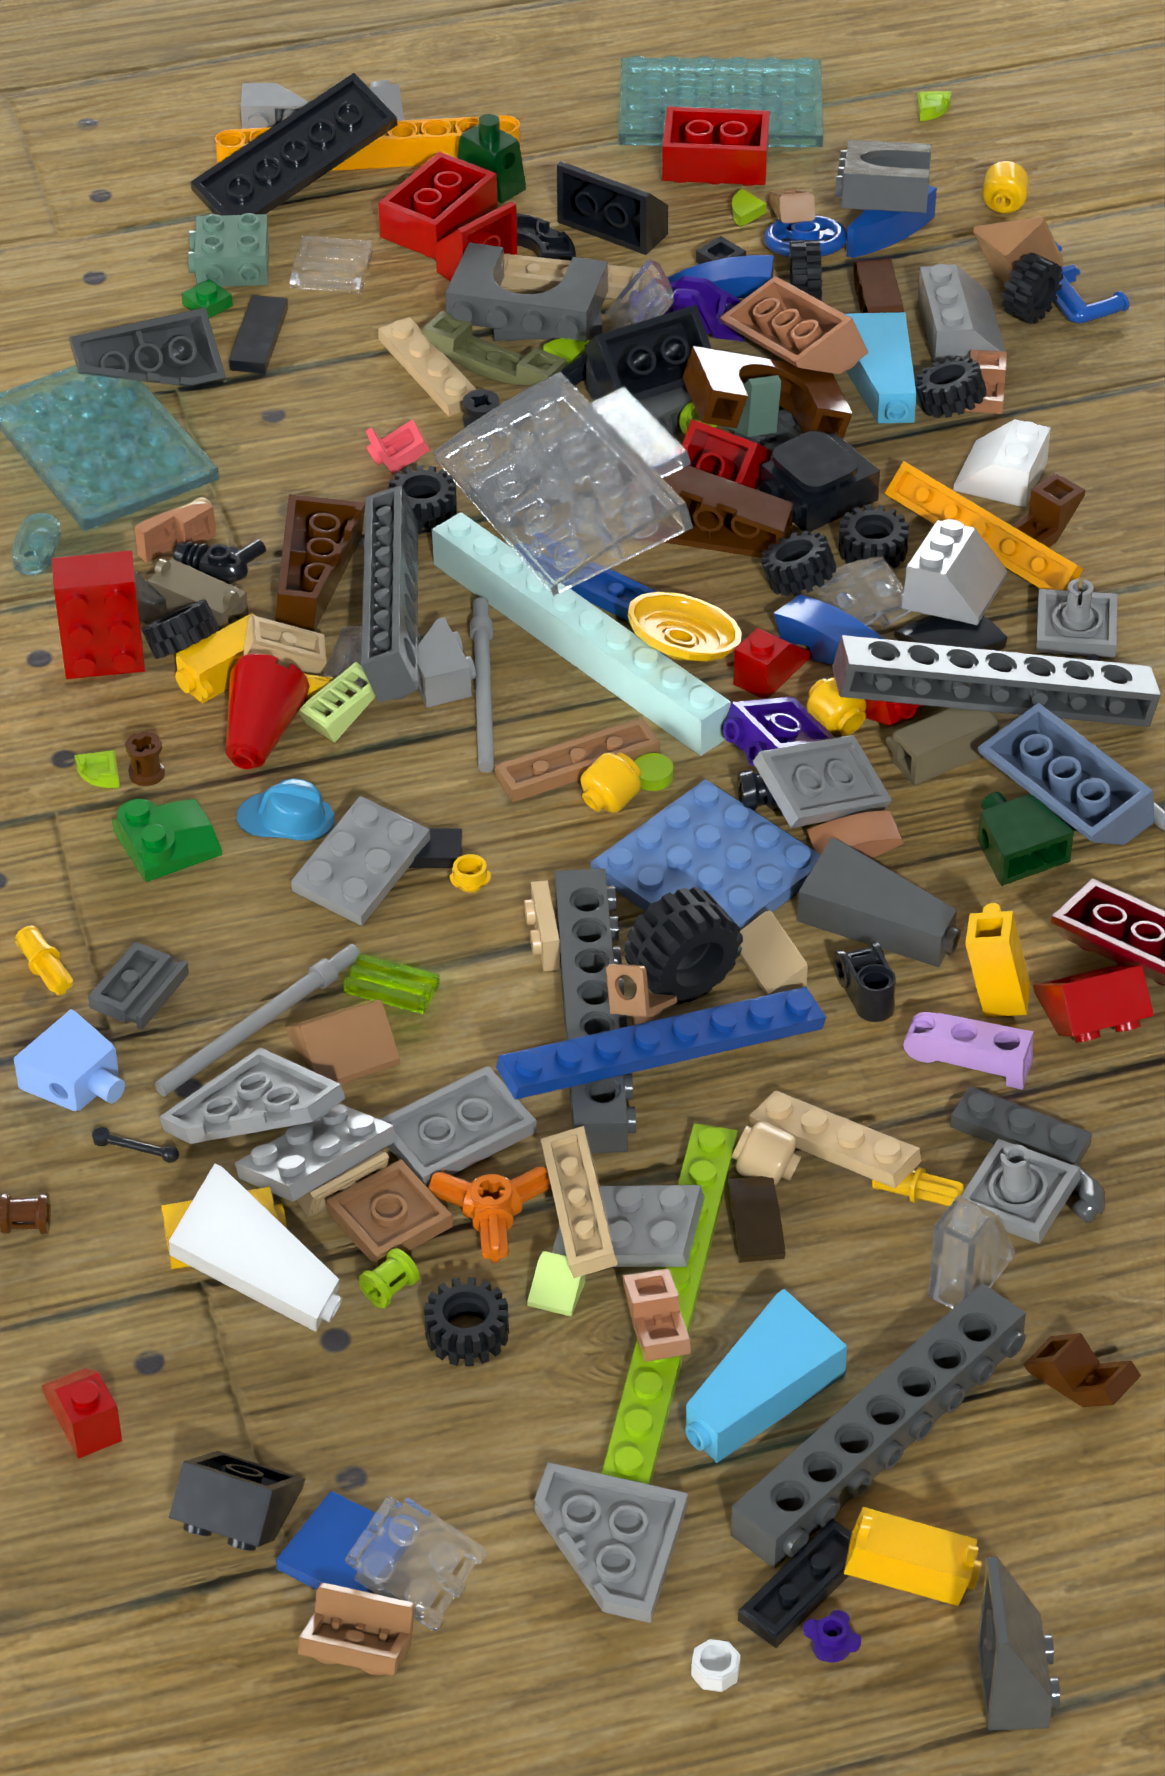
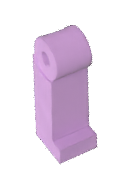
M922 1012L915 1015L903 1044L907 1054L917 1061L924 1063L941 1061L1006 1077V1086L1021 1090L1024 1088L1033 1063V1031L943 1013Z

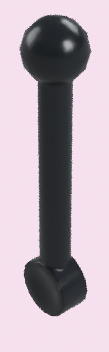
M104 1127L97 1128L92 1132L93 1143L97 1146H105L109 1143L161 1156L167 1163H174L179 1157V1151L174 1146L161 1148L110 1135L109 1130Z

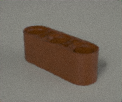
M891 258L854 260V286L860 312H904Z

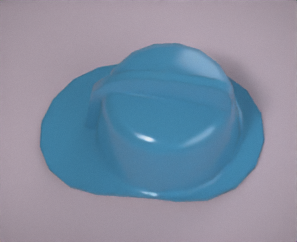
M290 778L282 780L267 789L266 792L251 796L244 801L237 810L236 820L240 828L250 835L309 841L321 838L329 833L334 825L335 814L331 806L322 799L321 793L315 785L303 779Z

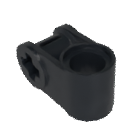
M874 941L870 942L868 947L847 953L842 949L835 951L833 964L837 979L841 987L847 992L857 1014L864 1020L871 1022H881L889 1019L893 1015L895 1008L896 977L885 959L880 944Z

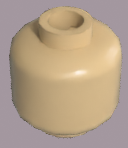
M761 1121L756 1123L753 1128L746 1125L731 1158L737 1160L736 1170L740 1175L744 1177H770L774 1179L776 1186L781 1178L788 1181L791 1180L801 1156L794 1153L796 1139L793 1135Z

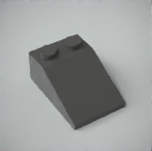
M987 1557L977 1648L988 1730L1049 1728L1051 1709L1059 1708L1060 1706L1058 1677H1049L1048 1665L1054 1662L1052 1634H1043L1040 1612L999 1558Z

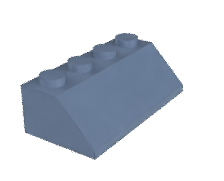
M1040 703L1034 705L978 747V752L1091 842L1125 845L1154 823L1153 790Z

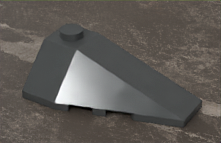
M206 307L68 338L79 374L188 387L226 378Z

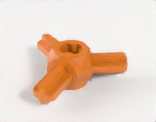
M536 1167L512 1180L497 1174H487L476 1178L472 1183L444 1172H437L433 1174L428 1189L437 1198L462 1207L463 1215L471 1218L473 1227L480 1232L482 1257L484 1259H491V1263H499L500 1259L506 1258L509 1254L507 1231L514 1223L513 1217L522 1212V1203L550 1190L551 1184L547 1168Z

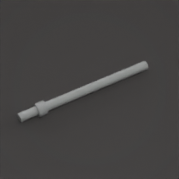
M479 597L473 601V618L469 624L470 638L474 641L476 670L478 769L481 772H491L494 769L490 640L493 638V621L489 618L488 600Z
M350 944L329 960L323 958L311 966L309 974L157 1080L154 1085L158 1093L163 1097L167 1096L317 988L325 989L339 978L341 971L361 958L359 949L354 944Z

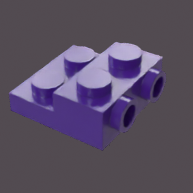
M793 696L732 702L722 727L725 739L729 743H735L739 749L743 750L746 753L749 764L755 766L753 760L760 751L835 738Z

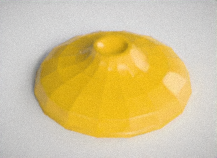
M652 592L641 594L630 601L627 615L634 633L651 648L666 654L670 658L685 661H713L725 658L740 644L742 632L736 621L720 608L701 599L680 593Z

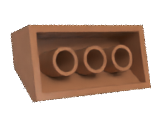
M774 276L720 317L722 324L798 368L841 374L854 367L857 361L868 354V350L851 317L777 276Z

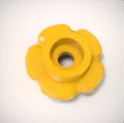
M466 854L454 861L453 873L450 874V882L453 886L460 888L464 892L471 893L480 890L482 886H486L490 882L491 872L487 871L486 861L482 857L475 854Z

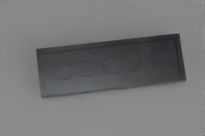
M352 73L191 181V190L214 214L220 216L242 215L245 213L267 214L397 126V116L355 73Z

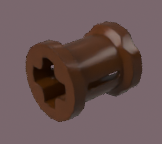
M141 732L131 735L125 743L126 751L131 758V764L128 769L130 780L139 786H152L159 783L165 776L164 764L159 759V754L162 751V742L159 740V736L152 732Z
M41 1193L39 1198H12L10 1194L1 1195V1233L10 1234L11 1230L39 1229L41 1234L49 1233L51 1222L49 1193Z

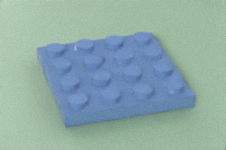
M705 779L591 861V869H605L607 885H615V891L644 911L654 901H659L662 896L669 892L674 894L678 889L687 888L690 890L693 887L700 888L702 891L706 890L742 930L762 913L768 910L775 911L795 896L819 859L820 854L752 809L744 807L743 803Z

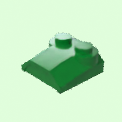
M187 798L158 805L146 799H132L122 804L117 811V818L112 819L114 833L145 882L222 855V849L214 828L196 799Z

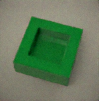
M210 279L182 293L183 306L190 311L206 307L209 318L233 306L232 294Z

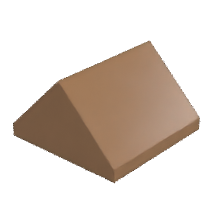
M1044 217L974 226V234L993 273L1004 282L1010 281L1011 276L1009 273L1012 269H1017L1016 263L1019 260L1023 261V256L1026 254L1035 253L1059 264V266L1063 265L1062 255Z
M381 999L366 1000L286 1027L287 1034L305 1067L340 1084L400 1064V1056Z

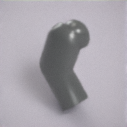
M1073 1164L1080 1168V1180L1073 1191L1081 1198L1074 1203L1072 1211L1084 1222L1091 1223L1098 1213L1102 1214L1105 1210V1191L1101 1184L1079 1165Z

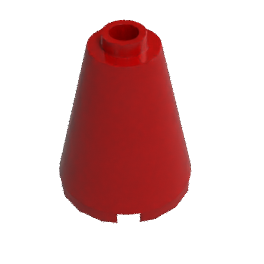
M244 655L237 660L236 665H233L230 672L226 755L235 766L241 769L249 770L260 767L265 763L308 696L310 685L305 674L291 663L289 669L276 664L278 657L272 655Z

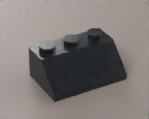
M560 161L557 164L558 223L647 255L668 235L669 205L650 193Z
M697 305L596 335L584 345L596 381L618 407L685 387L682 378L693 346L712 349Z

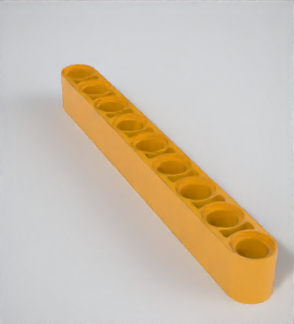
M507 115L498 116L500 129L517 138L520 143L519 120ZM479 117L397 121L398 125L330 171L423 166L439 151L457 158L460 136L462 133L478 125ZM272 127L230 129L219 132L215 137L217 164Z

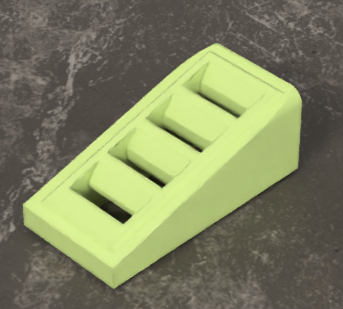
M355 662L311 697L298 711L308 726L335 743L376 695L362 666ZM360 677L368 684L362 688L354 682ZM350 689L356 694L349 697L345 692ZM338 700L343 702L340 707L335 705Z

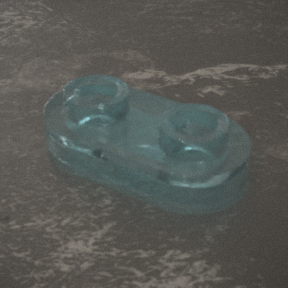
M37 513L23 520L11 549L13 566L17 571L28 575H36L50 566L61 538L59 521L55 516L47 513Z

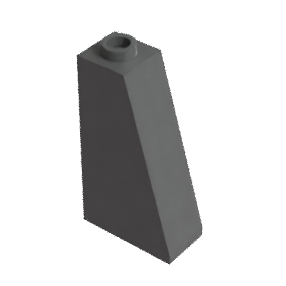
M831 838L798 892V922L865 944L876 941L884 950L936 967H940L947 952L954 953L959 943L961 930L956 928L957 909L838 839Z

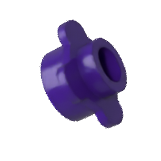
M834 1610L830 1616L821 1620L809 1619L805 1622L803 1634L812 1640V1650L819 1660L832 1663L844 1660L850 1652H856L861 1647V1637L852 1631L849 1625L850 1617L846 1612ZM835 1633L837 1636L830 1637L828 1636V1634Z

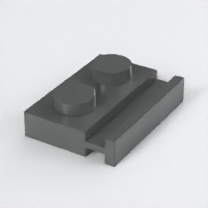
M135 941L88 996L89 1007L125 1023L128 1020L137 1023V1028L143 1030L189 975L188 962L183 960L180 963L172 960L171 955Z

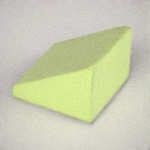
M542 1251L537 1263L527 1306L572 1317L585 1285V1275L573 1278L567 1256Z

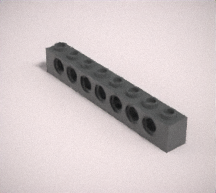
M402 485L367 496L365 506L361 666L379 703L391 699L399 700L417 691L418 520Z
M841 635L832 667L840 697L1021 715L1037 703H1040L1058 718L1144 727H1150L1161 697L1151 666Z
M605 869L555 871V904L557 929L560 939V970L566 1040L627 1027V1015L610 1014L606 973L608 965L622 964L620 946H612V941H619L618 916L609 915V911H616L615 885L607 886ZM620 977L619 989L624 995L623 977ZM632 1073L569 1087L572 1129L584 1126L591 1152H628V1133H636L635 1106L627 1107L626 1100H633Z
M981 1283L732 1506L731 1536L774 1569L788 1556L793 1558L806 1545L808 1538L820 1527H824L832 1519L835 1520L840 1509L849 1500L860 1498L870 1487L872 1479L884 1468L886 1470L893 1468L908 1446L915 1440L922 1441L931 1432L934 1423L943 1414L954 1412L962 1403L967 1392L976 1384L981 1386L986 1383L992 1376L995 1367L1006 1357L1012 1358L1020 1351L1026 1339L1024 1334L1026 1312Z

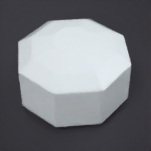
M709 1639L694 1648L691 1676L702 1689L723 1692L737 1683L740 1670V1654L730 1642Z

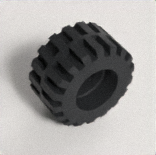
M696 887L690 890L681 888L674 894L671 892L667 893L659 901H654L649 905L648 909L635 920V926L630 928L627 934L629 940L624 945V951L627 953L625 955L627 963L646 968L648 988L652 993L676 995V1004H682L685 1000L690 1002L702 994H707L715 985L720 984L726 978V974L736 965L735 959L741 954L742 947L740 945L743 942V935L740 933L741 929L706 890L702 891Z

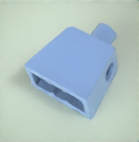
M72 1009L14 1057L18 1088L72 1111L83 1109L96 1096L110 1104L115 1103L122 1096L125 1089V1082L118 1078L119 1070L115 1047Z

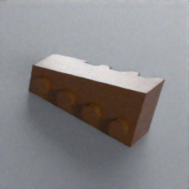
M644 450L633 478V538L763 558L762 554L764 550H769V545L772 543L779 544L778 539L785 537V539L791 538L790 534H792L793 525L792 502Z
M289 494L277 595L276 622L315 632L362 538L366 502Z

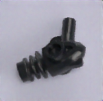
M259 539L241 550L223 544L209 547L206 543L200 545L199 543L195 544L193 541H181L174 551V560L231 585L247 576V564L265 553L266 547Z

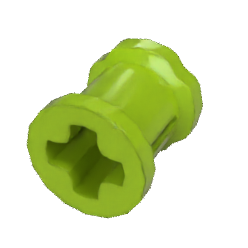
M395 1248L387 1253L386 1261L372 1272L368 1270L360 1274L358 1284L365 1297L376 1307L383 1309L391 1304L392 1296L406 1285L414 1286L420 1280V1273L408 1254Z

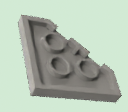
M258 1048L159 1116L165 1132L189 1144L310 1123L328 1114L331 1108L346 1098L340 1083L263 1048Z
M547 1462L534 1500L536 1515L602 1612L651 1623L688 1507V1493Z

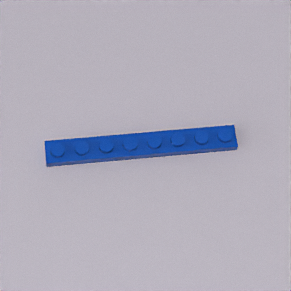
M802 987L499 1055L496 1069L516 1100L820 1030L824 1026L826 1016L808 988Z

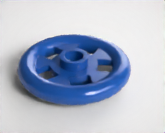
M815 215L813 221L785 224L778 220L772 223L764 232V242L771 251L789 257L790 241L819 240L821 257H824L843 248L847 242L848 233L846 228L838 221Z

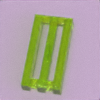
M359 954L357 966H352L350 977H346L343 983L344 993L369 1000L381 999L384 1004L424 1014L440 985V975Z

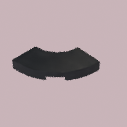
M517 214V246L529 249L541 258L571 261L573 257H576L575 246L564 231L559 232L550 227V222L544 219Z

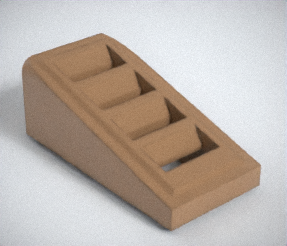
M802 189L769 192L768 202L782 223L813 221L815 219V202L812 192Z

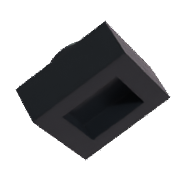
M720 236L696 250V263L702 264L723 258L746 256V250Z

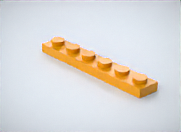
M905 461L901 464L884 493L933 524L937 520L952 519L962 522L964 526L975 528L1005 568L1040 589L1068 591V584L1072 580L1078 579L1084 570L1082 567Z

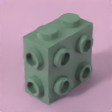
M245 213L242 215L220 216L218 214H210L207 216H196V230L189 231L190 252H188L189 273H196L197 285L208 279L219 286L268 285L269 234L267 214Z

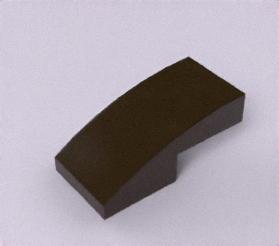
M764 1176L728 1179L727 1186L732 1225L735 1227L739 1263L784 1259L786 1251L774 1179Z

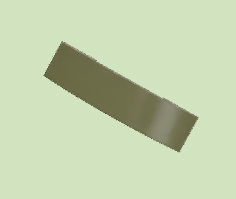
M443 311L423 327L422 334L450 359L479 375L496 381L515 385H540L548 383L566 367V359L538 348H534L529 354L524 356L472 336L473 323L454 319L451 314Z

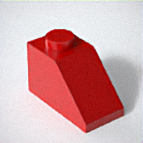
M756 628L734 649L733 685L762 699H768L811 658V652L777 635Z
M84 1368L41 1385L42 1391L78 1459L122 1441L118 1408L99 1372Z

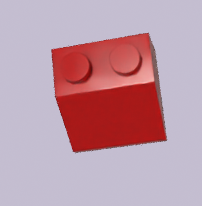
M511 201L457 229L435 243L437 273L451 282L469 242L503 247L504 254L518 255L516 204Z
M692 419L676 461L757 489L761 482V465L769 462L773 451L758 443Z
M1111 965L1033 985L1034 993L1058 1036H1074L1075 1043L1100 1038L1099 1030L1113 1026L1115 1032L1141 1027L1140 1019L1154 1016L1143 965Z

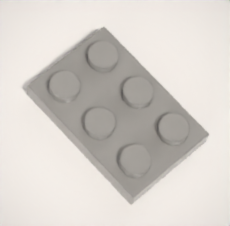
M854 735L760 751L753 760L754 765L791 828L830 821L863 812L882 811L892 802L891 797Z
M359 796L291 880L292 891L363 926L412 864L414 857L429 842L430 829Z
M489 1066L380 1119L394 1125L397 1141L387 1147L398 1160L402 1159L427 1188L434 1173L444 1172L453 1175L537 1133V1120L518 1099L515 1100L507 1086Z
M338 1103L325 1116L310 1123L294 1125L286 1131V1134L269 1144L255 1147L248 1156L235 1162L239 1179L260 1188L270 1187L271 1193L294 1202L396 1142L397 1137L394 1125Z
M701 1185L600 1186L618 1265L613 1267H687L705 1198ZM559 1225L552 1253L567 1256Z

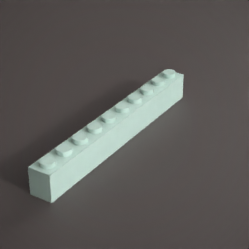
M462 512L432 529L433 563L440 570L478 597L487 599L488 604L698 755L702 756L726 740L722 727L731 706V702L658 650L651 648L637 635Z

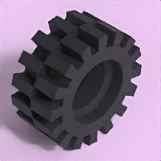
M790 241V284L822 301L820 241Z
M1030 253V255H1024L1023 261L1019 260L1016 263L1017 269H1012L1009 273L1011 279L1006 281L1004 285L1007 290L1002 292V298L1004 299L1002 307H1004L1005 312L1030 324H1036L1039 319L1045 318V311H1051L1053 308L1051 303L1057 301L1058 296L1056 293L1062 288V284L1059 282L1063 280V274L1061 273L1063 269L1059 264L1038 254Z
M956 357L954 361L947 358L944 359L942 364H939L937 361L932 364V369L926 367L922 370L923 374H918L916 377L915 386L922 409L928 416L933 414L935 418H940L942 414H945V418L952 417V413L955 412L958 415L964 414V409L972 410L976 408L974 403L981 404L983 397L987 395L980 365L976 360L973 361L969 357L964 361L962 357Z
M423 465L416 466L417 471H412L409 467L404 469V475L400 472L396 473L394 479H390L388 489L402 485L418 520V532H422L424 527L428 528V532H432L435 525H440L456 515V483H454V478L451 475L447 476V471L441 469L436 473V467L429 466L428 470H423Z
M865 505L864 511L856 507L853 509L852 514L847 512L844 515V520L841 519L839 551L841 559H846V564L850 567L856 563V570L863 571L864 567H869V573H876V568L879 567L882 572L889 571V565L893 568L898 567L900 561L904 562L908 550L909 525L908 522H905V517L902 514L896 516L897 510L892 508L885 512V506L878 505L877 510H872L871 505Z
M803 531L802 535L798 536L797 532L790 534L791 538L785 539V537L778 539L779 544L772 543L768 546L769 550H764L761 563L769 586L775 594L781 593L782 596H789L793 592L794 596L801 595L802 590H806L809 593L813 591V586L816 585L820 588L825 585L824 580H830L833 577L832 573L836 572V563L824 534L820 535V532L814 531L812 534H810V531Z
M205 599L181 607L164 617L156 619L142 628V632L154 657L159 659L169 654L172 655L179 650H184L188 646L208 638L220 628Z
M459 1277L452 1279L451 1288L442 1283L438 1286V1294L432 1291L428 1296V1303H425L424 1307L425 1336L430 1350L436 1349V1357L442 1361L449 1355V1364L457 1366L459 1359H465V1366H474L473 1358L479 1357L481 1364L489 1361V1352L496 1357L501 1353V1345L506 1346L509 1334L508 1303L506 1298L502 1299V1291L498 1287L491 1291V1283L483 1280L481 1285L477 1286L476 1278L468 1277V1283L461 1285ZM462 1315H473L484 1320L483 1323L472 1328H459L449 1323L452 1319Z

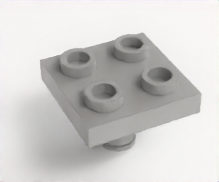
M1079 579L1072 580L1068 584V591L1039 589L1036 652L1084 656L1096 654L1099 657H1115L1118 594L1093 592V584L1083 579L1082 592L1078 591Z
M997 1139L957 1201L958 1214L1040 1244L1078 1184L1080 1168L1034 1152L1022 1145H1015Z

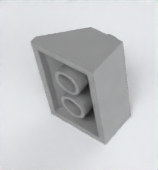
M936 264L934 266L920 267L918 305L933 363L938 361L939 364H942L944 359L947 358L954 361L956 357H962L964 361L967 357L970 358L971 349L1006 352L988 290L956 264Z
M937 520L907 565L902 609L978 625L1007 578V569L975 528L964 526L962 522L957 520Z

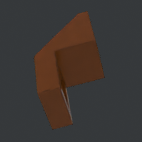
M1058 473L1053 474L1031 489L1029 513L1013 523L1012 526L1049 548L1058 541L1085 496V489Z
M1082 1333L1050 1336L1023 1364L1030 1374L1081 1407L1114 1405L1141 1376L1132 1360L1100 1363Z

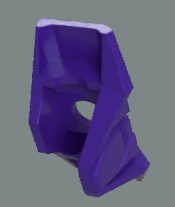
M683 276L675 282L642 292L639 295V305L632 324L697 305L707 334H712L717 339L744 341L745 337L722 324L720 320L721 316L739 304L741 300L717 287L707 278Z

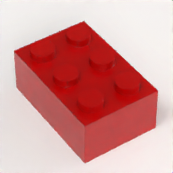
M667 106L662 146V181H673L675 183L700 182L712 185L721 183L742 184L744 186L765 185L769 149L770 111Z
M439 151L378 202L380 237L436 259L435 243L457 229L498 208L497 173Z
M132 550L52 558L54 594L66 679L145 672Z

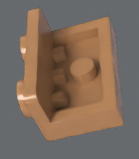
M321 1583L316 1592L315 1612L299 1637L298 1654L315 1658L318 1662L324 1664L338 1663L360 1668L372 1675L386 1674L395 1676L411 1647L415 1605L404 1600Z

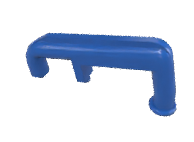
M1056 242L1059 251H1062L1061 245H1058ZM1074 264L1062 267L1063 280L1059 282L1062 284V288L1056 293L1058 298L1055 304L1069 321L1085 323L1129 309V300L1121 291L1115 292L1111 298L1086 305L1070 284L1076 281V276L1080 275V269L1076 268Z

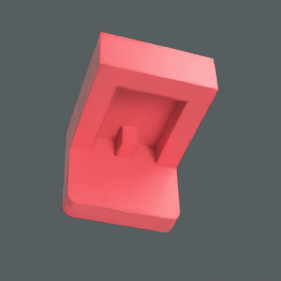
M413 419L383 439L378 436L372 427L365 431L371 442L366 447L369 454L378 466L384 463L392 474H395L431 451L420 428Z

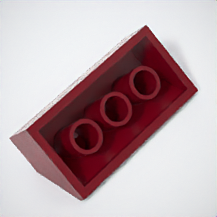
M1092 878L1052 915L1051 924L1064 939L1079 945L1083 950L1094 952L1114 961L1118 965H1143L1146 977L1153 979L1159 985L1165 986V911Z

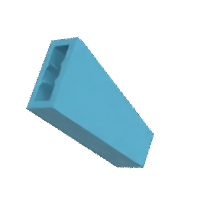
M905 312L845 314L853 319L868 350V354L857 361L856 365L846 370L876 422L914 423L916 387Z
M783 1289L775 1295L686 1404L685 1433L688 1440L697 1450H704L718 1463L845 1376L847 1345L791 1294Z

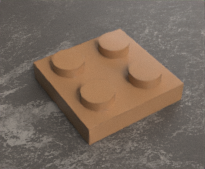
M402 1159L326 1199L327 1213L376 1268L386 1261V1255L392 1249L398 1248L406 1253L453 1227V1215Z

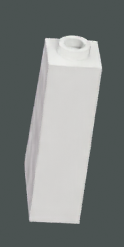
M214 1164L169 1240L170 1256L317 1332L323 1320L329 1323L332 1321L341 1305L343 1298L338 1295L339 1278L223 1167Z

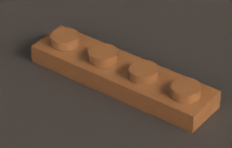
M643 717L497 764L495 765V775L510 800L515 802L579 781L581 775L604 753L616 755L620 752L627 755L633 761L643 754H660V741Z

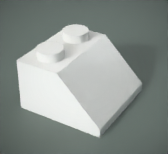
M1014 419L976 440L954 483L953 491L1026 508L1031 497V489L1037 485L1047 464L1051 427Z

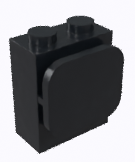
M811 431L774 448L772 460L761 465V483L759 488L761 492L792 502L793 523L802 531L811 532L843 517L847 512L852 513L856 507L863 508L865 505L878 501L880 470L835 432L827 435L823 432Z

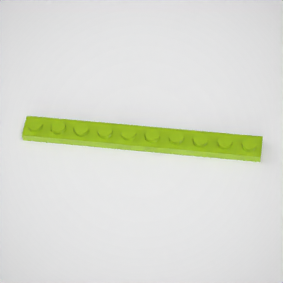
M696 1123L693 1125L678 1185H701L705 1197L687 1267H656L655 1269L669 1268L679 1295L680 1313L688 1334L733 1161L731 1156L738 1140V1130ZM637 1339L602 1470L603 1475L651 1485L684 1355L645 1362Z

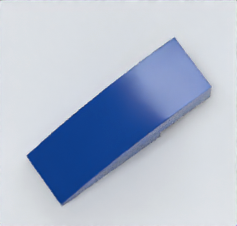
M928 185L927 213L864 210L848 226L846 256L856 258L879 251L923 228L935 217L937 188Z
M774 255L738 256L705 262L666 278V284L675 282L683 276L707 278L717 287L736 298L745 299L773 278Z
M804 595L797 596L774 612L780 637L795 644L809 646L812 659L818 662L833 665L841 635L884 639L867 625L841 609Z

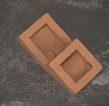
M971 349L970 358L973 361L976 360L980 365L987 395L983 397L981 404L974 403L976 408L972 410L966 408L965 411L1002 414L1007 352Z
M210 503L185 506L156 515L135 525L137 555L148 563L176 547L181 541H193L195 544L199 543L201 545L215 537L216 529L213 506Z
M872 811L848 815L807 830L814 850L820 855L831 838L838 839L853 849L861 851L862 854L870 859L904 844L891 811Z
M669 1268L623 1276L629 1310L644 1361L691 1354L690 1337L680 1313L679 1295Z

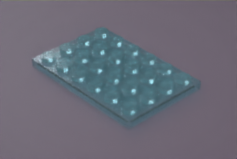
M643 56L621 58L619 145L663 146L668 106L770 111L769 147H823L821 59L807 57L799 59H778L775 57L764 59L733 57L731 59L707 56L698 58H678L675 56L664 58H645Z
M75 365L0 393L1 432L84 531L99 527L102 524L128 514H133L146 507L219 480L218 467L142 381L79 374Z

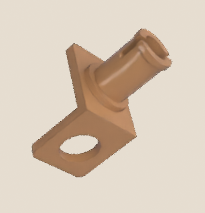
M610 964L606 967L610 1014L632 1016V1024L637 1025L658 1020V1014L663 1009L677 1003L676 995L648 993L647 971L644 966ZM622 975L630 976L636 983L637 993L632 998L625 997L619 989V979Z

